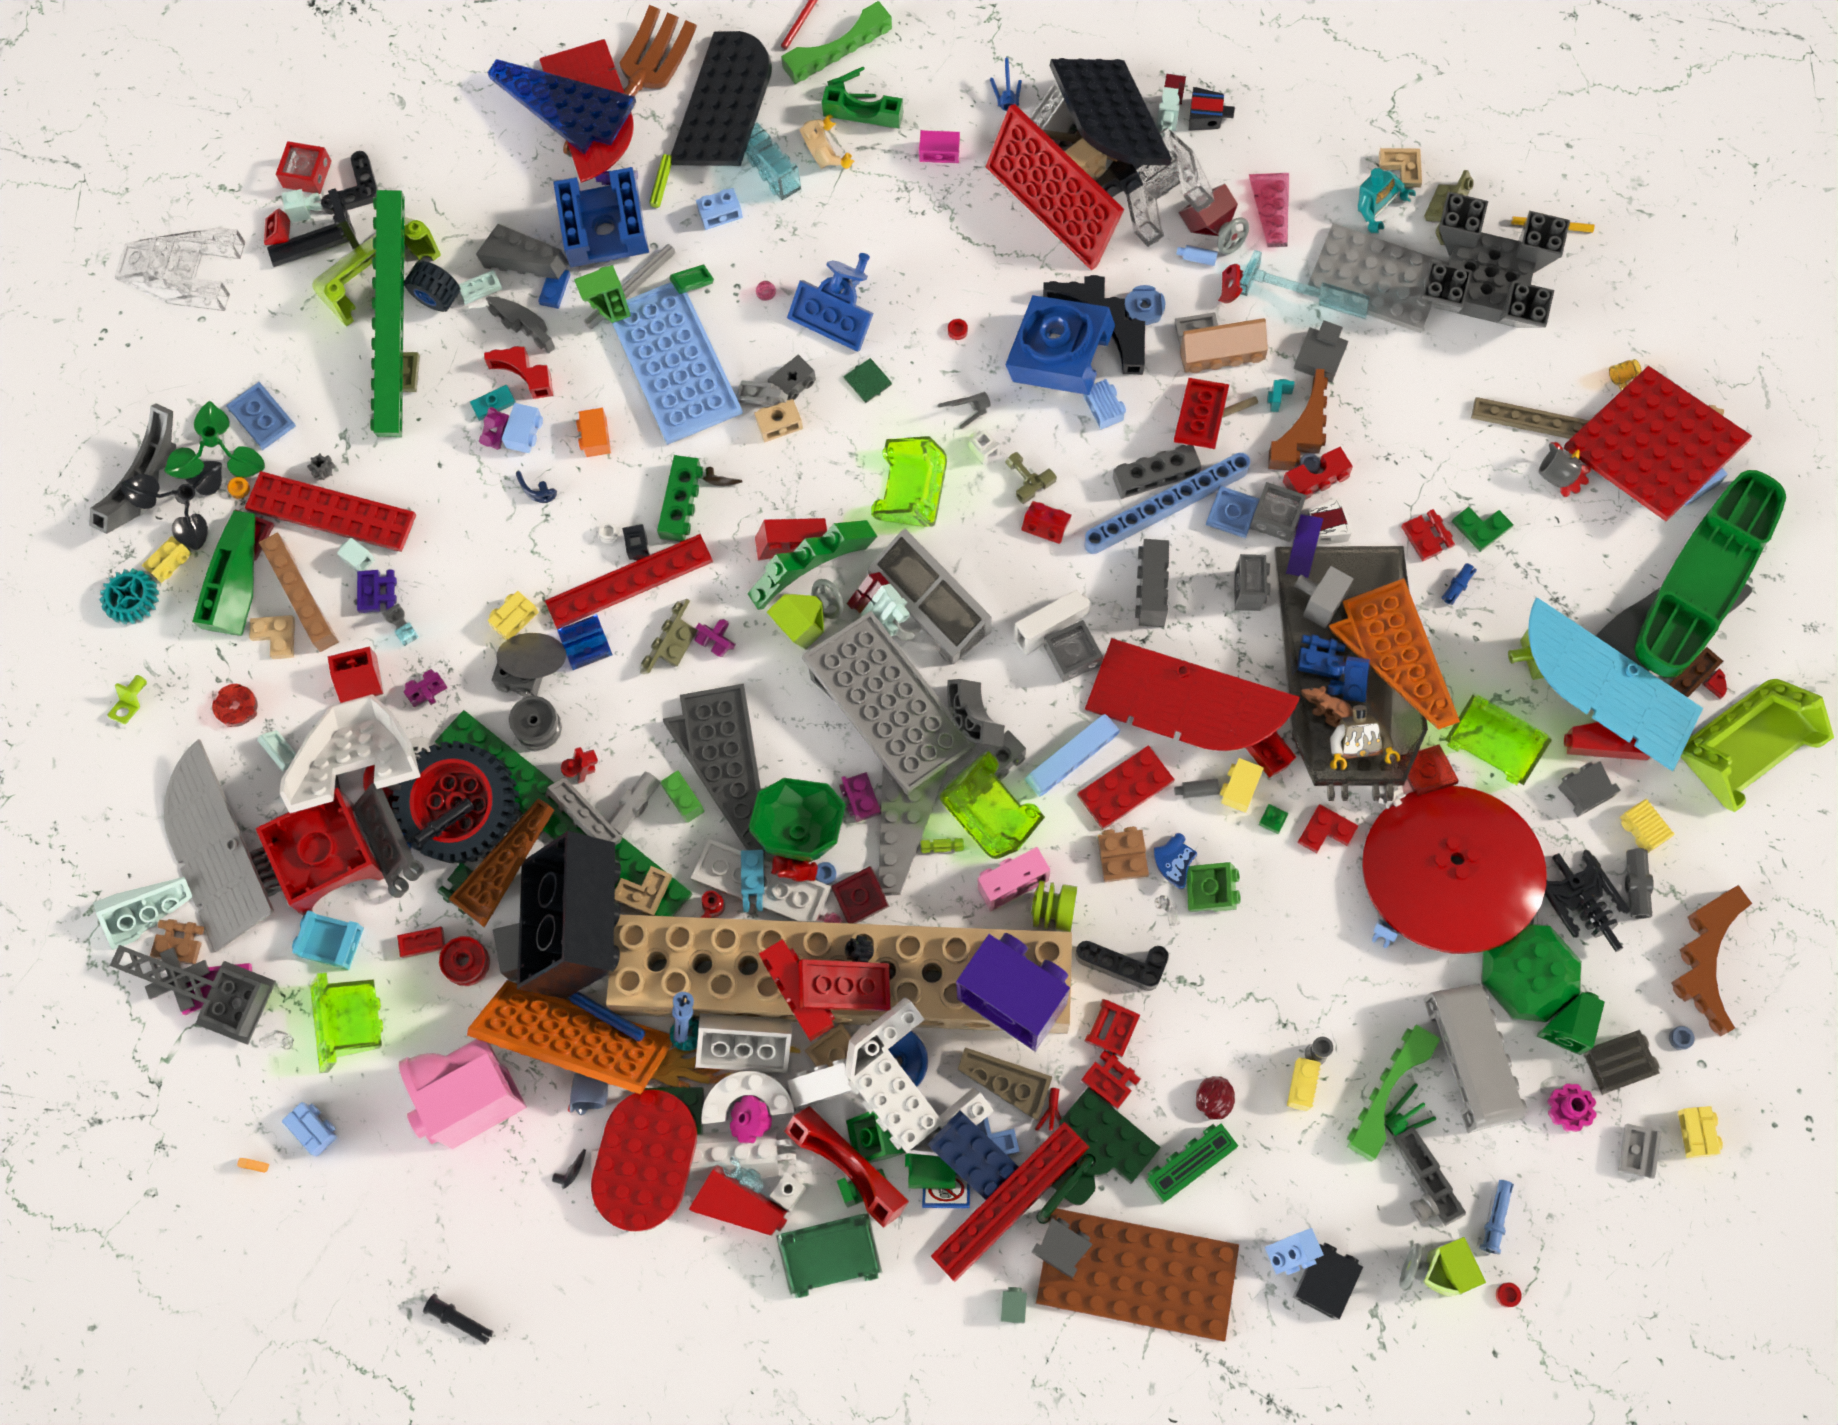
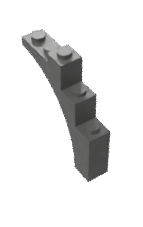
M157 403L150 406L145 436L132 465L117 486L105 498L90 508L89 526L108 534L140 516L141 509L135 507L126 499L121 489V482L139 474L150 475L158 481L159 471L166 467L168 457L176 450V444L171 442L174 411Z

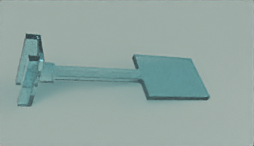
M1254 250L1240 281L1241 288L1243 289L1241 295H1248L1254 281L1266 282L1309 296L1318 297L1319 306L1366 320L1370 296L1324 282L1321 284V289H1317L1266 273V271L1259 269L1262 263V252Z

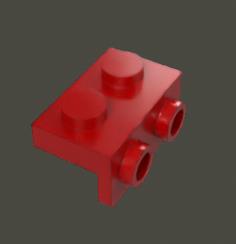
M1032 501L1025 513L1021 530L1060 544L1072 514L1046 506L1040 502Z
M1277 731L1265 740L1246 747V750L1258 765L1264 767L1263 771L1269 778L1285 770L1296 759V755Z

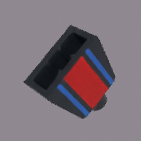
M1193 87L1188 130L1219 129L1222 118H1234L1235 106L1223 105V93Z

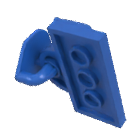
M859 253L856 269L839 261H828L826 266L834 275L822 281L819 287L805 280H800L787 319L854 351H860L874 314L856 305L857 293L855 287L861 281H865L868 278L864 271L870 256L866 253Z

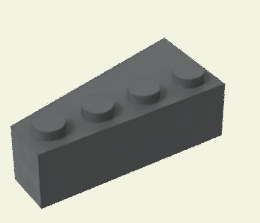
M501 224L496 225L476 253L481 264L486 269L494 267L500 271L507 272V270H513L519 274L533 273L535 276L559 279L569 265L561 249Z
M1144 539L1143 546L1138 547V559H1142L1141 566L1137 567V578L1141 579V584L1136 587V598H1140V605H1136L1135 618H1139V626L1164 627L1168 614V589L1166 588L1168 587L1169 571H1167L1169 567V540Z

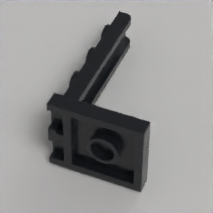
M336 188L328 190L330 199L327 200L331 211L334 213L333 219L335 223L291 238L288 242L268 246L267 250L273 267L346 242L350 243L352 249L360 245L356 238L350 215Z

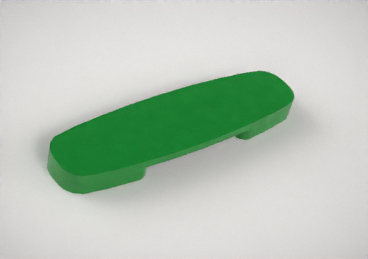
M1758 470L1741 472L1726 488L1694 530L1664 579L1640 629L1634 649L1638 661L1644 667L1663 677L1673 678L1681 675L1718 631L1720 624L1727 616L1750 577L1765 545L1771 540L1786 502V492L1777 480Z

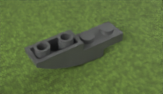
M493 296L486 298L489 312L494 317H500L502 324L508 330L511 328L516 333L521 330L527 337L531 336L534 338V343L540 349L544 348L549 353L555 349L552 338L546 334L548 329L544 320L536 313L507 299Z

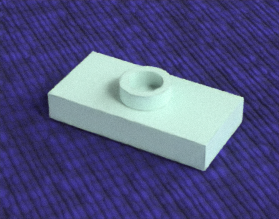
M494 270L459 284L461 288L460 294L465 305L502 289Z
M277 730L259 735L257 741L282 771L287 770L296 755L295 751Z

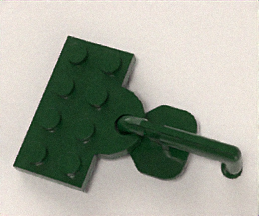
M1089 1087L1059 1121L1060 1125L1065 1122L1089 1148L1051 1186L1056 1192L1036 1215L1037 1221L1041 1224L1049 1222L1050 1215L1064 1198L1076 1206L1086 1203L1095 1192V1177L1106 1175L1112 1169L1132 1184L1161 1148Z

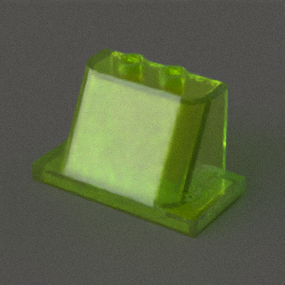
M317 973L310 984L320 1074L330 1072L337 1062L336 1057L380 1049L382 1046L381 1033L383 1032V1021L378 1016L381 1003L380 998L376 997L374 979L328 983L327 973Z

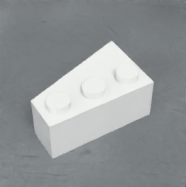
M846 1058L833 1061V1066L828 1067L827 1064L814 1067L815 1072L809 1073V1070L798 1072L795 1074L796 1078L787 1080L794 1108L826 1101L843 1094L854 1093L847 1085L850 1080L845 1075Z

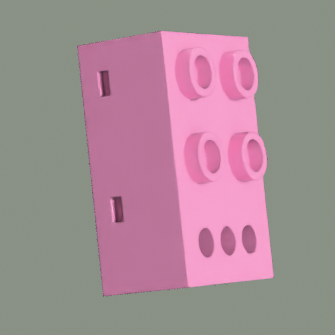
M1035 847L1013 860L1011 858L1005 859L994 870L989 868L981 872L978 878V890L991 912L1038 887L1040 880L1045 881V883L1048 882L1050 868L1038 847Z

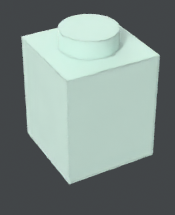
M353 538L344 542L337 552L342 561L356 572L365 571L375 561L372 554Z

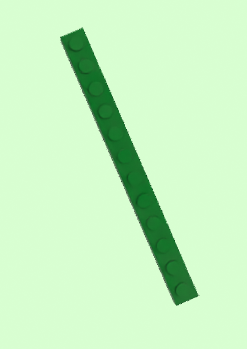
M377 190L376 197H373V207L376 210V217H373V228L376 230V237H373V249L376 250V257L372 259V266L376 270V276L372 278V287L375 290V297H372V309L375 310V317H372V329L375 330V338L371 339L372 350H375V356L371 358V368L374 370V378H371V390H374V398H371V410L374 411V419L370 420V428L377 437H402L405 196L402 190Z

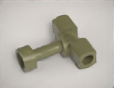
M1015 452L1006 459L1005 463L1011 470L1016 469L1025 479L1023 482L1024 486L1016 490V497L1022 504H1025L1035 497L1037 490L1040 488L1045 490L1054 484L1057 476L1050 468L1040 475L1036 473L1031 474L1022 464L1023 457L1018 452Z

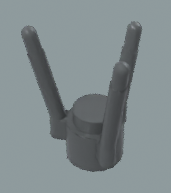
M984 391L970 397L939 403L937 406L939 408L950 405L954 407L970 403L974 411L978 410L976 414L959 426L960 429H963L979 416L986 414V408L990 407L991 403L987 393Z

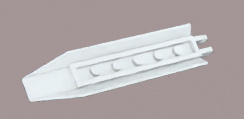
M769 1129L767 1132H764L763 1136L757 1137L753 1144L738 1142V1138L733 1137L731 1132L697 1135L696 1149L687 1182L707 1180L711 1171L717 1165L737 1178L779 1176L778 1162L796 1160V1154L786 1153L778 1155L777 1147H792L795 1145V1142L792 1139L777 1140V1129ZM599 1149L591 1151V1174H593Z

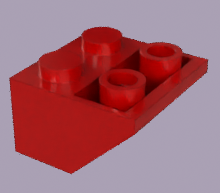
M370 646L327 656L331 679L340 703L372 694L374 696L384 694L377 655Z

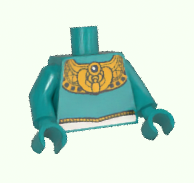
M1374 168L1371 171V175L1361 184L1359 191L1358 212L1362 214L1366 222H1369L1368 231L1370 233H1379L1378 230L1385 228L1382 221H1375V218L1398 196V192H1400V199L1402 201L1411 202L1408 194L1416 196L1414 190L1404 188L1405 184L1395 174L1388 170L1383 171L1380 168Z

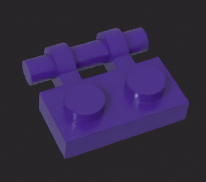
M379 570L357 571V611L359 613L380 612V604L385 603L387 610L397 603V596L395 595L397 578L395 577L394 570H386V577H380L381 573ZM380 586H386V594L380 595Z

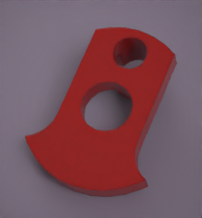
M1229 265L1222 272V293L1218 301L1224 304L1231 303L1243 291L1240 288V280L1243 277V270L1240 269V265ZM1233 280L1232 285L1228 288L1229 283Z

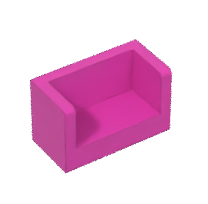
M920 130L919 162L959 164L960 132Z

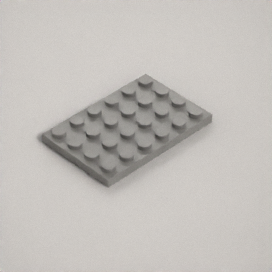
M1333 223L1305 293L1421 333L1432 306L1422 299L1430 262L1434 261L1448 265V262Z

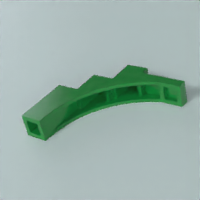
M867 520L834 523L822 537L805 538L794 552L775 554L764 567L766 572L747 594L756 608L762 610L779 592L802 575L836 557L855 551L866 550L878 536Z

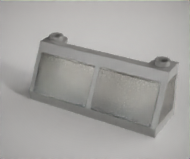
M906 528L891 541L868 567V574L880 572L899 593L901 598L908 602L904 607L911 617L936 641L940 648L939 654L945 661L949 660L954 665L992 632V617Z

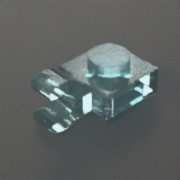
M731 1157L730 1162L735 1165V1168L729 1170L724 1167V1174L737 1179L740 1184L759 1194L764 1186L760 1173L752 1168L745 1169L740 1165L737 1158Z

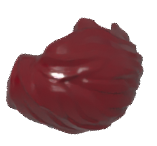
M1221 1076L1205 1078L1196 1092V1106L1198 1110L1204 1112L1208 1119L1213 1120L1224 1119L1231 1113L1235 1103L1233 1086L1226 1078Z

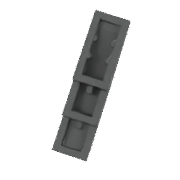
M1414 1126L1394 1137L1393 1140L1424 1194L1428 1193L1439 1209L1438 1216L1443 1224L1447 1226L1465 1216L1466 1211L1454 1195L1452 1186L1441 1172L1439 1163Z

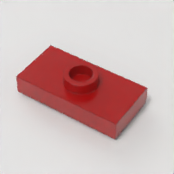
M442 926L397 935L401 958L440 951L445 945Z

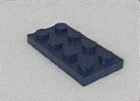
M961 1110L927 1144L985 1200L1019 1168Z

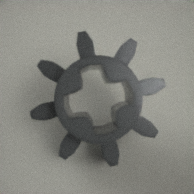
M319 453L317 456L310 458L311 464L307 465V467L312 471L311 474L314 478L319 476L322 480H325V478L333 476L332 469L336 468V466L331 462L332 459L329 455L324 457Z

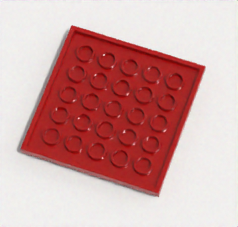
M1648 365L1566 442L1564 449L1572 455L1576 450H1579V460L1667 522L1751 440L1752 435Z

